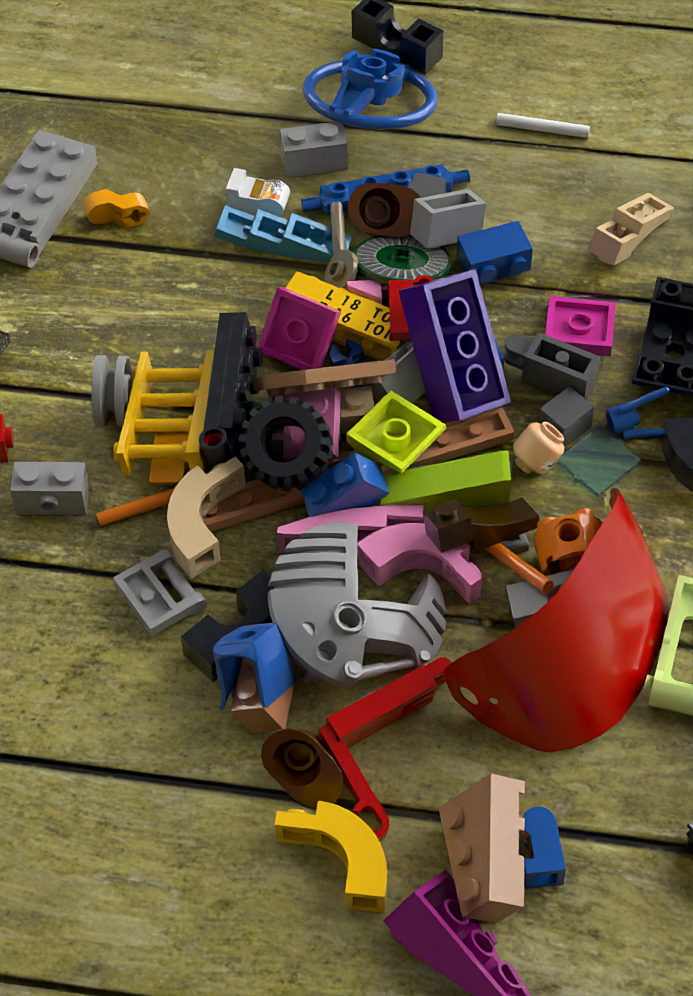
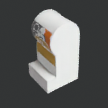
M238 168L233 169L226 187L227 206L254 215L260 209L280 217L284 212L290 195L289 187L282 181H265L246 176V170Z

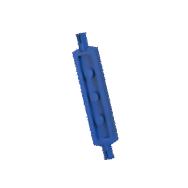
M441 164L428 165L424 168L407 171H396L379 176H367L362 179L346 182H334L329 185L320 186L319 196L301 199V206L303 212L322 209L327 215H330V204L341 202L343 204V212L348 211L347 204L350 195L357 187L365 183L376 182L402 185L409 188L414 174L417 172L446 178V193L452 192V185L470 183V173L468 169L450 173Z

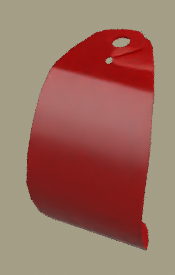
M618 488L610 490L611 498L609 504L612 510L599 527L579 563L559 591L535 614L515 629L484 647L463 655L444 669L449 691L459 705L480 723L513 741L537 751L554 752L575 748L598 738L619 723L640 694L664 638L668 622V596L643 536V531ZM461 687L468 689L476 697L478 704L467 700L460 690ZM491 697L497 699L498 703L494 704L489 699Z

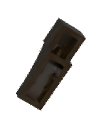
M523 497L502 504L480 507L461 506L456 499L423 511L426 535L441 553L469 543L477 552L534 530L540 521L539 515Z

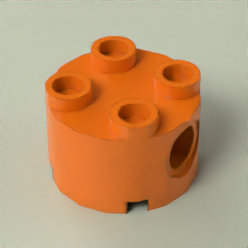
M583 508L575 511L573 514L558 518L546 517L537 523L538 531L534 535V547L540 571L543 575L548 576L575 569L602 524L601 519L595 517L593 510Z

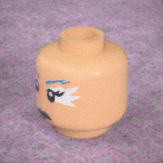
M548 422L529 424L513 443L516 465L528 474L532 471L539 474L547 473L564 454L563 435Z

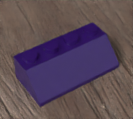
M476 269L399 290V296L432 416L442 423L454 422L511 403Z

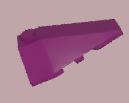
M444 870L415 890L383 920L389 927L393 938L398 943L404 945L411 954L472 995L531 996L514 967L508 962L501 961L495 949L498 941L492 931L484 933L476 919L462 917L454 878L447 870Z

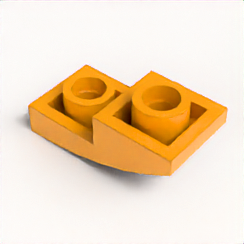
M156 432L153 444H182L183 441L188 440L189 434L188 432ZM182 458L151 459L149 482L152 485H177L187 474L188 462H184Z

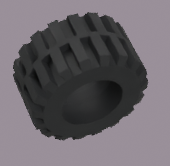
M283 396L275 397V402L272 403L265 400L261 402L263 408L259 411L253 408L249 413L252 416L250 421L244 420L242 428L245 431L244 435H239V443L243 447L240 450L241 456L246 461V466L269 487L274 489L278 487L283 491H291L293 487L301 490L305 487L306 483L314 481L320 472L325 473L328 469L326 463L328 460H332L333 452L331 451V446L334 445L333 437L329 432L331 430L318 410H315L306 401L304 403L300 402L297 397L290 396L289 400H285ZM285 426L300 427L306 434V445L303 452L296 459L289 462L281 463L272 460L268 455V443L271 436L278 429Z

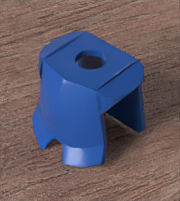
M264 623L239 627L223 636L213 647L216 670L222 692L220 709H224L230 693L231 697H234L242 658L250 660L254 664L262 707H268L296 682V673L285 648L278 624Z

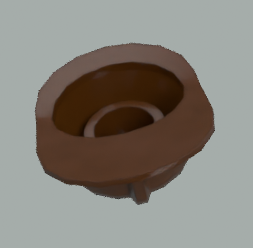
M376 182L365 183L357 187L350 195L347 204L348 216L352 224L362 232L389 237H405L410 235L414 199L421 197L412 188L402 185Z
M287 728L277 730L268 736L262 745L261 752L264 768L294 800L302 806L317 809L318 801L332 804L336 802L342 793V773L335 760L324 749V745L317 735L308 730Z

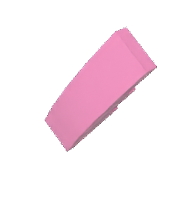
M381 505L351 508L308 517L278 527V551L282 553L285 547L294 539H305L299 538L304 531L325 523L342 522L357 524V543L375 531L391 525L423 523L424 505Z

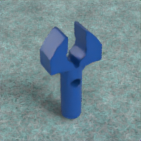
M346 339V350L350 355V358H347L339 353L334 343L329 355L331 367L358 364L364 361V351L361 345ZM355 385V387H364L363 385Z

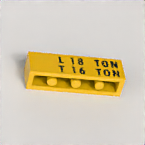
M298 271L285 287L341 311L331 340L346 347V339L354 341L361 345L365 355L380 361H385L405 342H408L390 341L389 307L381 305L375 300L363 298L349 292L345 288H338L320 281L314 276H308Z

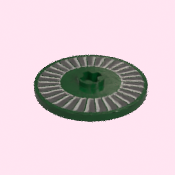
M411 235L405 237H372L361 242L354 250L359 262L358 271L371 280L388 285L389 280H415V278L422 275L429 276L433 280L446 277L451 269V256L444 247L427 249Z

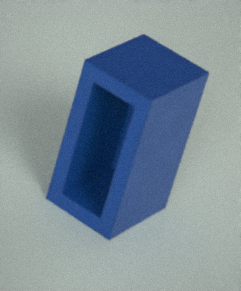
M519 220L457 236L456 258L463 272L476 269L479 283H488L495 279L518 275L531 270L533 248Z
M356 452L347 456L301 489L309 517L351 508L371 507L390 494L381 466Z

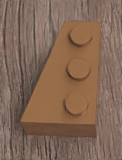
M490 773L438 808L461 914L464 918L498 923L524 907V856L519 855V831H524L525 818L519 817V794L525 793V781Z

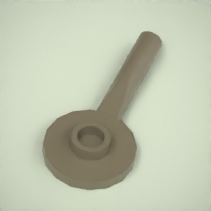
M333 202L330 204L334 256L327 265L324 282L347 290V281L355 280L359 262L354 252L346 250L343 204L341 202Z

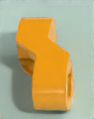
M103 189L90 193L83 201L88 220L97 225L114 222L125 228H130L143 224L150 216L146 200L140 193H129L120 196L108 189Z

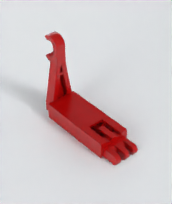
M440 657L427 665H422L327 717L325 726L321 727L318 731V738L322 741L324 749L339 766L343 782L357 802L353 813L360 816L364 811H371L379 822L381 828L373 831L379 841L383 840L388 834L390 820L348 748L432 702L436 687L446 682L444 669L451 663L447 657Z

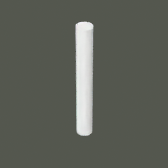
M498 113L496 125L582 138H588L590 126L504 113Z

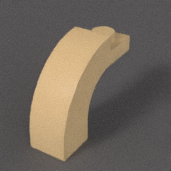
M236 456L226 463L216 465L208 474H205L197 465L180 480L170 497L167 522L171 547L177 562L191 579L221 560L219 541L205 526L203 520L207 512L214 505L246 486L244 465Z

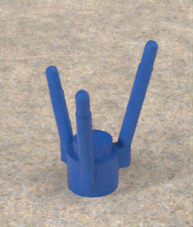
M664 387L632 402L606 409V421L612 435L621 433L623 440L634 437H661L663 429H634L635 425L640 424L636 408L670 393L669 388Z

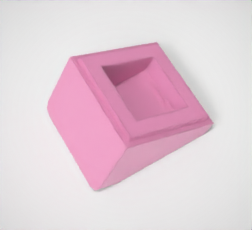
M374 280L347 281V290L366 299L375 300L382 305L380 282Z

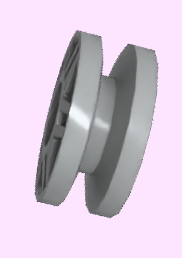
M106 355L95 356L92 371L91 398L92 415L96 427H105L107 425L110 412H114L117 426L123 427L132 390V367L129 355L118 356L115 370H110L109 360Z

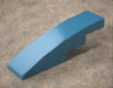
M225 205L214 237L279 256L318 262H330L334 256L332 228L291 213L289 220H286L260 209L253 216ZM345 233L346 250H348L352 236Z

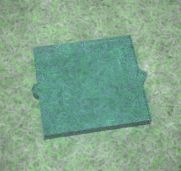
M598 426L567 450L556 463L574 477L573 481L575 483L580 482L598 498L637 467L641 459L623 445L622 440H616L601 426Z

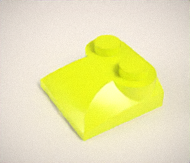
M390 391L346 434L347 443L354 447L356 453L373 462H380L403 473L446 429V424L393 391Z

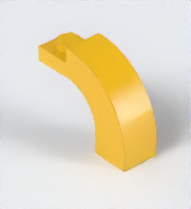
M318 801L316 815L309 814L301 809L276 812L274 824L276 842L319 846L330 850L341 859L347 870L345 888L346 909L385 913L387 900V863L385 854L377 836L361 818L341 806L324 801Z

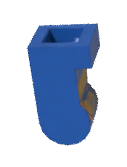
M537 806L530 808L522 817L525 818L524 831H521L520 835L521 841L528 848L530 859H524V889L563 885L566 867L556 818L547 808Z

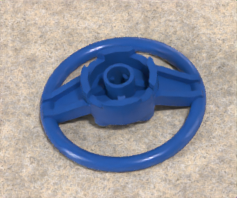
M358 49L348 52L343 57V60L331 62L314 69L305 78L302 87L305 100L316 112L338 123L365 129H397L415 125L427 119L435 111L438 104L437 92L426 78L410 70V65H400V58L397 55L379 49H372V54L358 55ZM341 73V86L333 103L329 105L316 94L315 86L320 80ZM403 80L421 90L426 99L421 108L404 115L389 117L359 115L369 103L384 105L387 98L398 95L402 90Z

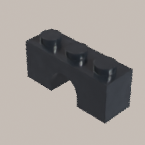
M362 0L351 11L353 39L373 49L388 51L397 55L400 58V63L410 65L412 69L424 75L443 58L444 30L419 18L405 30L395 20L394 6L383 0Z
M261 570L236 591L237 609L245 617L241 622L235 625H223L207 614L181 636L183 655L212 682L218 679L213 647L223 636L242 626L273 623L268 606V593L274 587L268 586L270 576L264 570Z

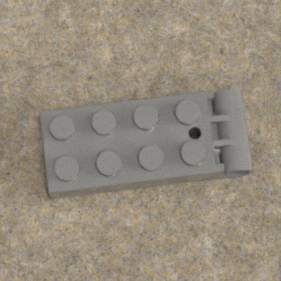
M41 130L37 131L0 186V259L28 268H32L36 264L38 256L97 166L95 146Z

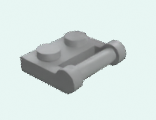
M169 550L159 551L113 577L115 587L151 636L158 634L189 615L194 616L201 613L208 604L203 595L194 591L174 564L175 558ZM163 572L183 600L176 603L154 573Z

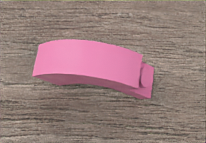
M425 524L391 525L375 531L358 542L357 564L378 586H381L403 571L426 569L445 578L469 604L481 597L482 575L477 566L469 562L470 545L466 543L441 553L426 535Z

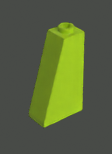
M498 451L405 470L403 473L384 474L390 494L373 506L424 505V510H427L442 502H448L456 499L461 506L471 507L491 506L509 502L511 488L509 451Z

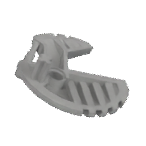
M332 522L304 531L299 538L305 539H294L285 547L282 553L289 554L279 556L273 567L274 569H279V571L273 572L270 576L268 586L274 587L268 593V606L272 622L278 624L285 647L302 665L300 673L305 675L302 681L307 685L311 680L317 684L320 679H323L337 686L351 688L359 680L382 676L387 672L410 667L415 670L432 661L443 640L441 636L445 632L446 621L443 618L446 613L444 598L437 580L429 573L423 578L408 604L358 600L357 524ZM340 621L345 623L349 628L343 626L340 623ZM364 652L401 655L407 658L385 664L380 662L362 666Z

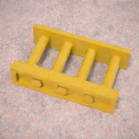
M207 350L205 362L200 364L199 368L153 369L148 352L140 353L138 365L134 366L132 370L133 386L120 439L114 443L113 448L114 460L119 462L124 477L131 476L135 459L182 458L184 462H188L190 470L198 465L206 474L207 463L199 444V436L204 428L214 350ZM153 382L200 383L199 389H195L193 393H150ZM147 407H194L193 415H189L188 418L144 419ZM188 432L189 434L188 440L183 441L182 444L138 445L141 433Z

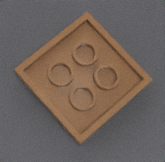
M395 359L258 376L252 377L254 391L267 390L268 396L380 383L384 382L383 375L396 373Z

